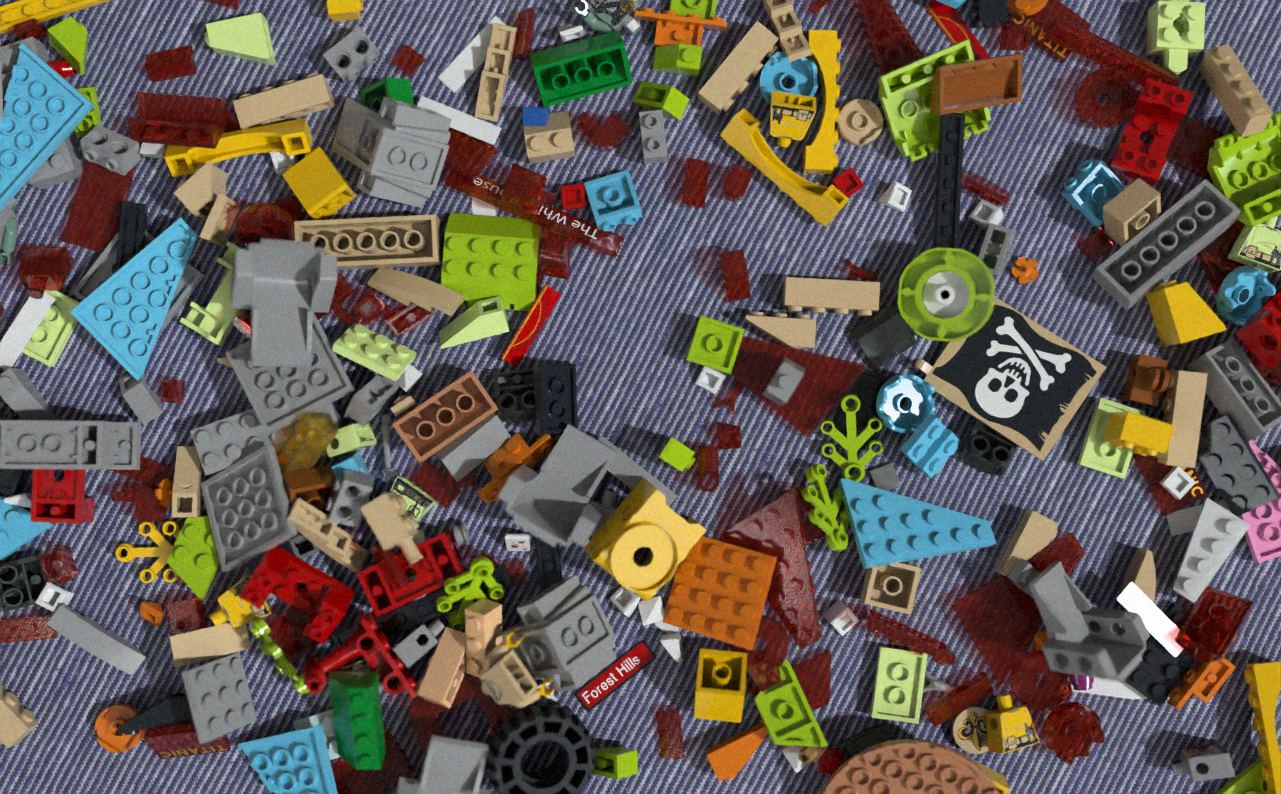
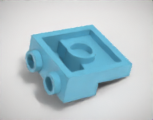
M1091 159L1084 161L1079 166L1080 172L1076 177H1071L1064 183L1065 189L1061 194L1073 209L1080 210L1093 226H1099L1104 221L1103 207L1105 203L1119 195L1124 186L1103 160Z
M629 170L584 183L598 230L612 231L618 224L624 222L628 225L635 224L639 218L643 217Z
M929 413L900 450L918 470L932 478L942 470V466L948 457L956 453L957 447L961 442L936 416Z

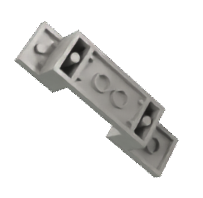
M0 420V469L140 470V422Z

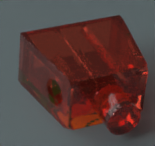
M513 163L499 209L535 216L538 213L540 204L554 208L558 194L545 191L547 182L545 176Z
M22 246L18 275L25 288L29 290L28 295L35 299H41L45 291H58L62 288L75 261L67 247Z

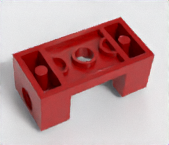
M1147 77L1139 91L1108 166L1118 179L1133 183L1140 178L1151 187L1156 184L1167 160L1165 156L1179 122L1186 114L1194 94L1193 92ZM1148 133L1152 136L1153 140L1151 143L1145 144L1140 140V135Z
M1281 287L1235 333L1267 369L1281 363Z
M33 469L30 522L71 524L93 522L95 498H84L86 469H62L65 476L60 482L54 477L56 469Z
M449 530L416 545L423 558L412 565H409L406 556L402 552L357 573L376 617L444 586V582L447 579L455 578L468 571ZM407 568L416 570L417 578L415 581H409L405 578Z
M275 546L265 553L249 577L239 597L260 609L269 593L277 596L310 615L302 633L324 644L346 614L355 590L279 546ZM297 583H304L307 586V588L302 589L297 585Z

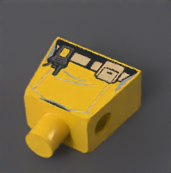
M772 90L770 135L778 137L777 144L779 146L789 147L792 139L799 141L804 139L816 114V97Z
M251 575L245 576L217 599L222 608L210 614L216 627L229 620L232 627L235 628L249 623L252 619L256 620L258 617L263 618L273 613L266 601L259 609L239 597Z
M1010 694L997 695L998 709L989 711L986 714L989 752L1004 754L1040 743L1028 708L1026 706L1012 705Z

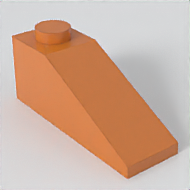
M763 721L705 750L706 756L719 781L722 779L728 781L736 777L737 772L743 768L767 736L768 731Z

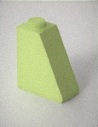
M261 12L206 24L207 32L204 34L206 43L218 54L276 65L268 22Z

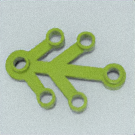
M846 394L841 399V407L846 412L847 437L835 428L833 421L830 419L823 420L820 428L824 434L830 435L847 450L848 460L836 452L835 445L831 442H825L821 447V451L825 457H830L842 468L841 473L844 479L860 482L865 475L864 467L875 455H879L883 451V445L876 439L870 441L868 444L869 449L859 459H857V451L875 432L881 430L882 422L878 417H871L867 422L868 426L857 436L856 412L860 408V400L855 394ZM853 399L855 402L853 406H847L846 401ZM878 421L879 426L872 428L870 426L871 422ZM830 423L832 425V428L830 430H824V424ZM873 444L880 445L877 451L871 449ZM831 446L833 448L832 452L826 453L824 451L825 447ZM856 468L857 473L852 475L849 473V469Z
M813 464L806 468L805 475L810 483L817 485L818 492L812 485L802 490L803 498L815 507V509L809 512V518L812 523L817 524L827 534L826 543L828 547L833 551H842L848 545L846 531L850 521L846 509L840 513L841 520L839 524L836 520L843 501L840 488L833 491L834 497L831 502L824 482L827 475L826 468L822 464Z
M478 557L474 559L469 571L455 578H449L444 582L445 591L449 595L441 596L436 600L437 608L440 612L449 611L452 603L463 598L459 609L452 611L447 617L451 629L460 632L465 629V609L471 606L474 598L477 601L482 598L488 600L480 588L482 580L489 587L488 591L492 599L497 600L503 597V587L491 575L494 571V566L488 558ZM471 580L469 585L460 589L459 585Z
M260 617L256 620H250L252 624L249 627L250 631L257 639L261 637L264 642L260 645L263 652L268 657L272 655L277 659V662L274 663L276 669L281 675L286 673L289 678L293 677L295 682L292 686L299 695L307 694L309 690L304 686L303 674L296 675V669L282 655L283 653L280 648L270 639L268 634L271 630Z

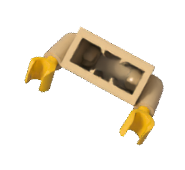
M513 630L508 634L505 643L501 642L486 656L483 667L485 672L480 676L482 681L481 689L485 695L491 694L499 705L509 704L523 708L539 700L541 695L547 697L553 695L556 686L552 688L545 687L552 681V678L548 677L542 681L541 687L538 688V685L514 650L509 651L510 647L518 646L523 640L522 637L519 641H514L512 635L517 630Z

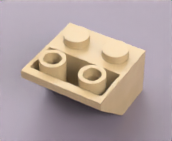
M210 161L202 163L196 168L193 176L183 180L178 185V189L174 194L192 214L207 220L218 194L226 196L227 173Z

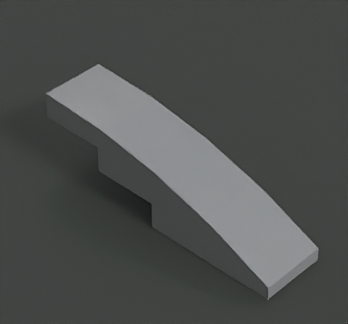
M601 435L598 438V441L617 451L615 458L608 468L610 473L632 490L644 477L666 496V505L668 507L677 498L674 492Z
M61 604L47 623V625L89 653L132 676L147 658L146 654L112 629L106 630L90 617L81 616L66 604Z

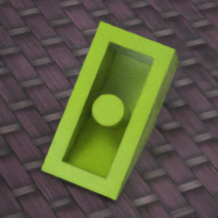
M70 16L47 29L48 39L55 50L82 76L85 74L88 31L82 23H77Z
M681 43L658 46L655 50L653 71L698 77L703 47Z
M642 81L632 102L649 111L662 110L663 117L680 120L690 99L673 86Z
M670 437L658 456L681 472L684 469L689 470L696 458L692 457L695 452L673 437Z
M625 747L595 748L596 754L592 757L595 761L594 770L590 771L591 774L613 779H621L638 774L636 749Z

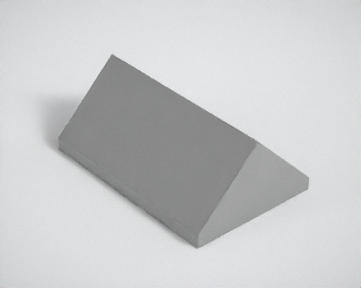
M492 413L433 455L458 483L507 442L511 436L499 417Z

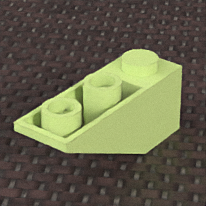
M498 296L476 302L440 330L441 349L509 332L508 319L501 297Z

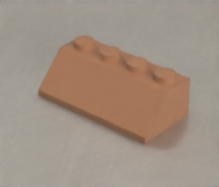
M471 370L392 425L418 462L421 463L494 413L498 408Z

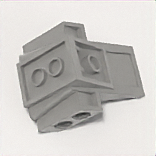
M385 96L380 111L347 97L331 150L362 169L356 187L370 196L423 208L426 198L429 199L432 190L435 191L450 147L448 145L450 138L448 129L452 119L433 110Z
M261 239L260 244H249V250L236 249L230 285L231 309H251V366L311 368L313 312L329 313L337 282V255H324V249L312 247L311 242Z
M568 424L541 467L540 473L523 464L511 474L498 498L508 503L505 510L514 516L512 521L514 524L554 547L558 542L567 547L573 541L583 547L604 514V511L590 504L589 500L615 458L617 451L573 425Z
M1055 560L1029 583L1046 626L1048 641L1042 646V650L1050 670L1122 682L1142 661V653L1146 650V640L1150 637V634L1140 614L1092 607L1089 600L1065 573L1061 561Z
M576 575L554 583L519 606L517 610L523 622L502 630L503 643L506 642V638L511 631L517 630L512 635V639L519 641L523 637V640L518 646L510 647L509 651L514 650L534 681L551 677L558 693L577 689L617 659L612 650L616 645L612 639L615 635L595 594L591 595L588 587L581 585Z
M432 736L419 780L399 777L395 794H494V791L479 789L489 752V744Z

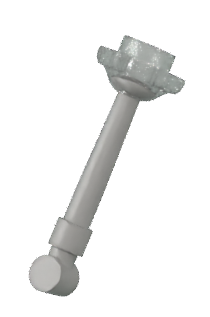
M384 414L379 418L380 423H382L381 434L383 437L385 468L377 474V478H381V482H395L396 477L400 476L399 472L391 468L389 434L391 433L389 426L391 417L389 414Z

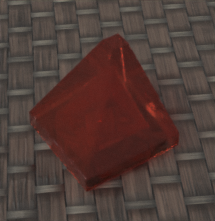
M716 422L718 450L741 448L740 426Z

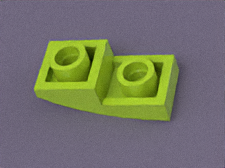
M95 87L77 89L95 106L76 126V137H84L97 124L101 126L99 103Z

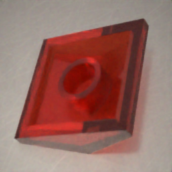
M294 606L289 607L265 622L271 630L269 633L270 637L290 663L320 644L302 633L310 615Z

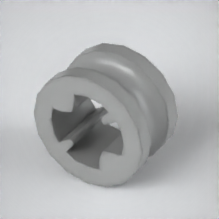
M462 522L461 526L453 525V532L458 545H462L463 541L471 542L469 530L465 522Z

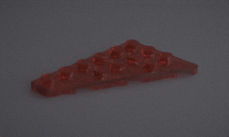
M742 337L731 374L808 438L866 369V366ZM787 357L805 368V373L787 403L781 407L761 394L783 358Z
M794 487L725 530L722 536L727 543L777 557L766 599L802 650L819 641L823 635L821 625L818 622L819 612L816 610L815 590L813 578L810 574V561L807 560L805 548L807 544L804 527L801 524V510L798 508L797 490Z
M1069 532L1037 552L1027 562L1037 572L1041 573L1055 560L1061 561L1065 573L1071 577L1074 567L1081 561L1085 552L1074 534ZM1001 574L951 604L957 617L1000 685L1005 683V678L1012 667L1017 664L1020 654L1025 651L1036 628L1041 621L1043 622L1036 601L1017 587L1007 577L1008 575L1004 576Z

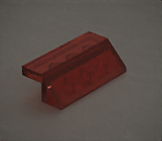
M138 92L139 116L128 118L130 139L134 141L214 149L227 124L226 98Z

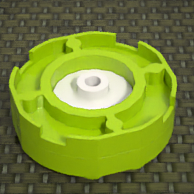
M937 247L921 253V255L906 266L899 279L897 304L902 318L905 319L916 334L928 340L954 342L975 334L989 320L994 310L996 284L988 266L975 254L964 249ZM946 290L950 293L948 299L944 298L943 295Z

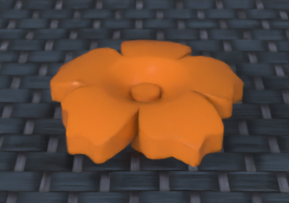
M1024 256L1018 257L1014 263L1016 267L1011 268V274L1014 278L1018 277V283L1022 285L1029 283L1030 280L1035 281L1039 277L1038 270L1034 269L1038 266L1036 259L1032 260L1029 258L1026 261Z
M168 478L162 479L158 484L159 488L155 489V496L157 500H160V505L164 507L172 505L174 481H169Z

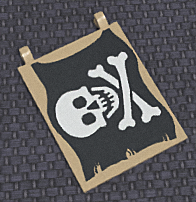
M996 297L992 315L979 331L962 340L949 342L933 367L921 358L914 364L915 369L927 375L924 381L930 383L935 388L936 393L1041 461H1044L1106 368V366Z

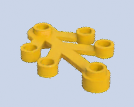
M168 521L162 527L164 534L173 535L176 539L178 538L181 529L177 522ZM143 522L139 526L140 534L149 536L159 547L136 548L132 543H124L116 548L115 555L121 562H129L136 557H159L150 568L140 573V580L143 583H150L156 579L157 574L167 564L166 561L173 545L156 529L154 523ZM169 524L174 526L173 532L168 531ZM145 525H149V526H150V532H149V533H146V532H145V530H144ZM122 549H126V550H127V556H126V557H123V556H122V554H121ZM172 568L166 569L163 573L164 580L169 583L177 581L180 577ZM170 571L174 572V579L169 578L168 574ZM146 572H150V574H151V579H150V580H147V579L145 578V573H146Z

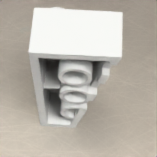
M1209 498L1204 499L1171 590L1189 602L1195 603L1250 527V524Z

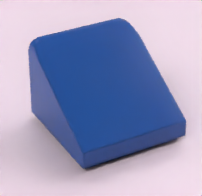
M524 107L523 125L545 126L551 108Z

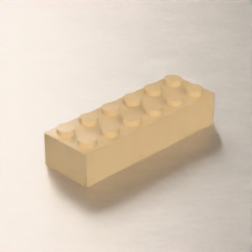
M436 214L294 221L295 241L311 242L312 247L323 248L324 255H337V270L442 265L440 219Z

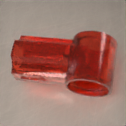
M718 446L698 447V486L707 493L713 492L719 486ZM707 475L715 479L714 487L709 489L702 485V479Z

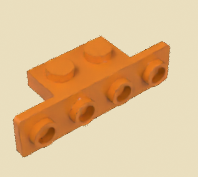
M640 8V11L634 10V18L636 20L657 22L654 46L678 43L701 46L703 29L727 30V22H723V19L720 17H709V20L700 19V16L697 14H686V17L677 16V13L674 11H663V14L654 13V10L650 8Z
M517 432L482 462L493 479L476 493L477 496L486 504L497 500L511 474L523 464L533 469L543 457L551 453L557 443L550 434H545L530 447Z
M1223 630L1214 637L1211 647L1199 656V662L1196 666L1185 674L1181 685L1170 693V699L1167 701L1170 706L1180 710L1192 694L1206 704L1210 701L1236 668L1222 655L1237 638V635Z

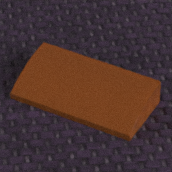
M1017 53L938 66L932 85L930 112L944 115L1021 101L1023 54Z

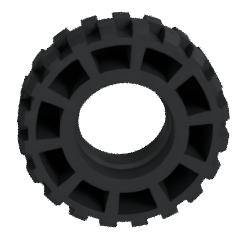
M537 700L526 707L517 708L514 711L509 710L504 714L505 718L501 722L497 721L493 727V734H490L486 741V744H489V752L485 767L497 794H580L582 787L588 784L591 778L589 773L594 770L595 761L592 758L596 754L595 746L591 742L592 736L570 708L560 706L558 702L551 700L548 703H544L543 700ZM543 740H552L559 743L557 757L546 769L539 772H526L520 769L521 759L530 746Z

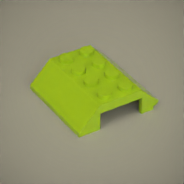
M965 39L879 76V98L892 139L903 158L908 156L910 161L914 162L927 156L926 148L930 154L938 151L940 115L930 112L934 76L938 66L975 60L969 39ZM988 107L955 112L965 113L964 140L970 138L968 130L975 136L989 129L987 122L992 119Z
M1281 111L1272 114L1264 132L1240 137L1237 130L1233 131L1232 134L1229 133L1215 139L1214 147L1210 148L1207 170L1216 189L1241 210L1237 219L1250 228L1281 214Z
M450 213L445 230L441 285L464 295L460 306H464L465 300L468 301V307H471L478 301L500 296L505 310H510L511 304H514V310L529 311L531 305L537 299L536 279L543 220Z

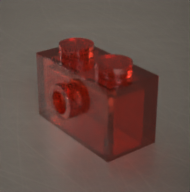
M198 596L167 603L165 614L167 621L171 625L172 631L170 636L208 627L204 602Z

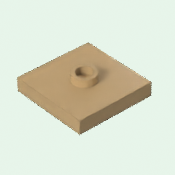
M219 193L199 237L222 247L241 205Z

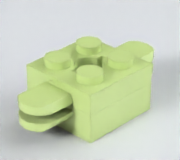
M1159 0L1148 9L1146 55L1163 56V72L1165 74L1176 76L1187 69L1188 57H1193L1204 49L1205 3L1190 2V0Z

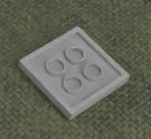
M240 652L232 653L181 672L200 744L209 742L257 720Z

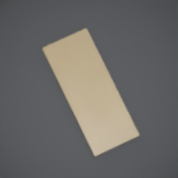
M230 622L217 627L211 626L169 637L175 668L251 649L246 624L233 628Z

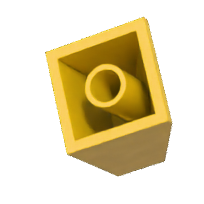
M318 147L317 149H311V152H307L304 155L305 158L300 162L290 164L282 175L308 214L316 220H326L357 197L358 194L321 147Z
M1177 280L1164 283L1158 285L1153 289V292L1146 295L1162 347L1181 344L1226 330L1222 321L1187 282L1178 284Z
M700 648L694 718L741 723L745 696L747 653Z

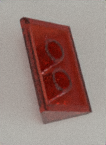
M1206 586L1177 634L1175 642L1201 664L1222 660L1251 610L1253 601Z

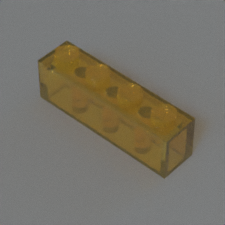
M305 413L276 454L281 475L313 468L338 433L330 414Z

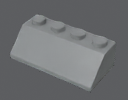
M1234 338L1222 343L1187 365L1189 371L1208 373L1206 395L1216 406L1221 416L1230 413L1247 442L1281 422L1280 400Z

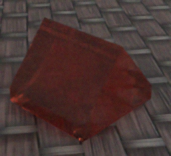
M164 379L161 402L183 404L185 381Z

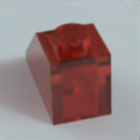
M743 249L721 253L718 259L728 303L751 298L748 270Z

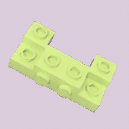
M229 241L226 244L229 248L222 259L218 257L217 262L230 270L208 306L204 308L198 303L191 302L190 306L192 309L188 316L180 320L181 323L222 346L232 327L242 323L247 315V309H231L230 285L236 249H243Z

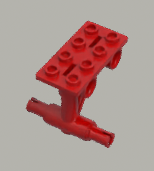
M363 609L358 611L362 624L356 628L354 635L346 640L347 643L321 660L318 656H310L303 666V683L311 694L319 693L325 682H329V672L378 671L379 684L383 685L387 693L393 695L407 689L412 698L417 696L415 688L418 686L414 676L409 669L403 670L405 668L402 663L403 661L395 651L391 652L390 641L383 631L378 633L376 620L370 612L366 614ZM364 637H370V638H371V639H370L369 641H367V642L361 641ZM363 655L373 670L339 667L355 656L358 658ZM396 676L395 679L389 680L390 677Z

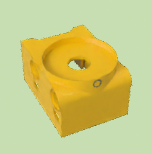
M643 477L585 546L584 550L595 563L615 577L623 587L634 592L644 601H647L653 597L658 588L671 579L677 565L687 556V553L706 532V529L693 517L690 516L685 521L666 505V496ZM640 547H649L652 550V554L642 566L636 565L633 561L634 552Z

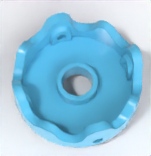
M775 53L764 65L760 74L759 87L762 97L770 106L772 90L814 97L818 88L816 64L806 57L789 62L785 53ZM789 77L793 79L795 85L787 89L782 85V80Z
M1247 265L1240 266L1230 272L1223 280L1215 298L1218 314L1221 318L1230 323L1244 325L1262 306L1263 298L1273 296L1276 293L1275 287L1266 278L1268 273Z
M901 374L888 379L880 388L876 398L877 414L881 422L895 432L905 434L915 432L928 414H933L936 410L932 402V394L935 392V388L916 375ZM903 397L908 401V405L904 410L900 408V400Z

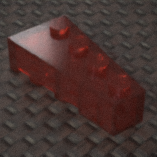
M888 0L855 1L879 76L924 57Z

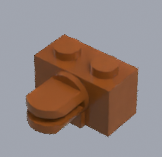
M1143 354L1132 355L1122 401L1147 407L1158 406V403L1163 398V391L1166 390L1169 383L1168 360Z

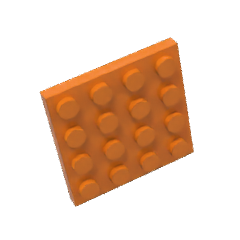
M702 535L687 553V556L678 564L663 623L753 650L777 557Z

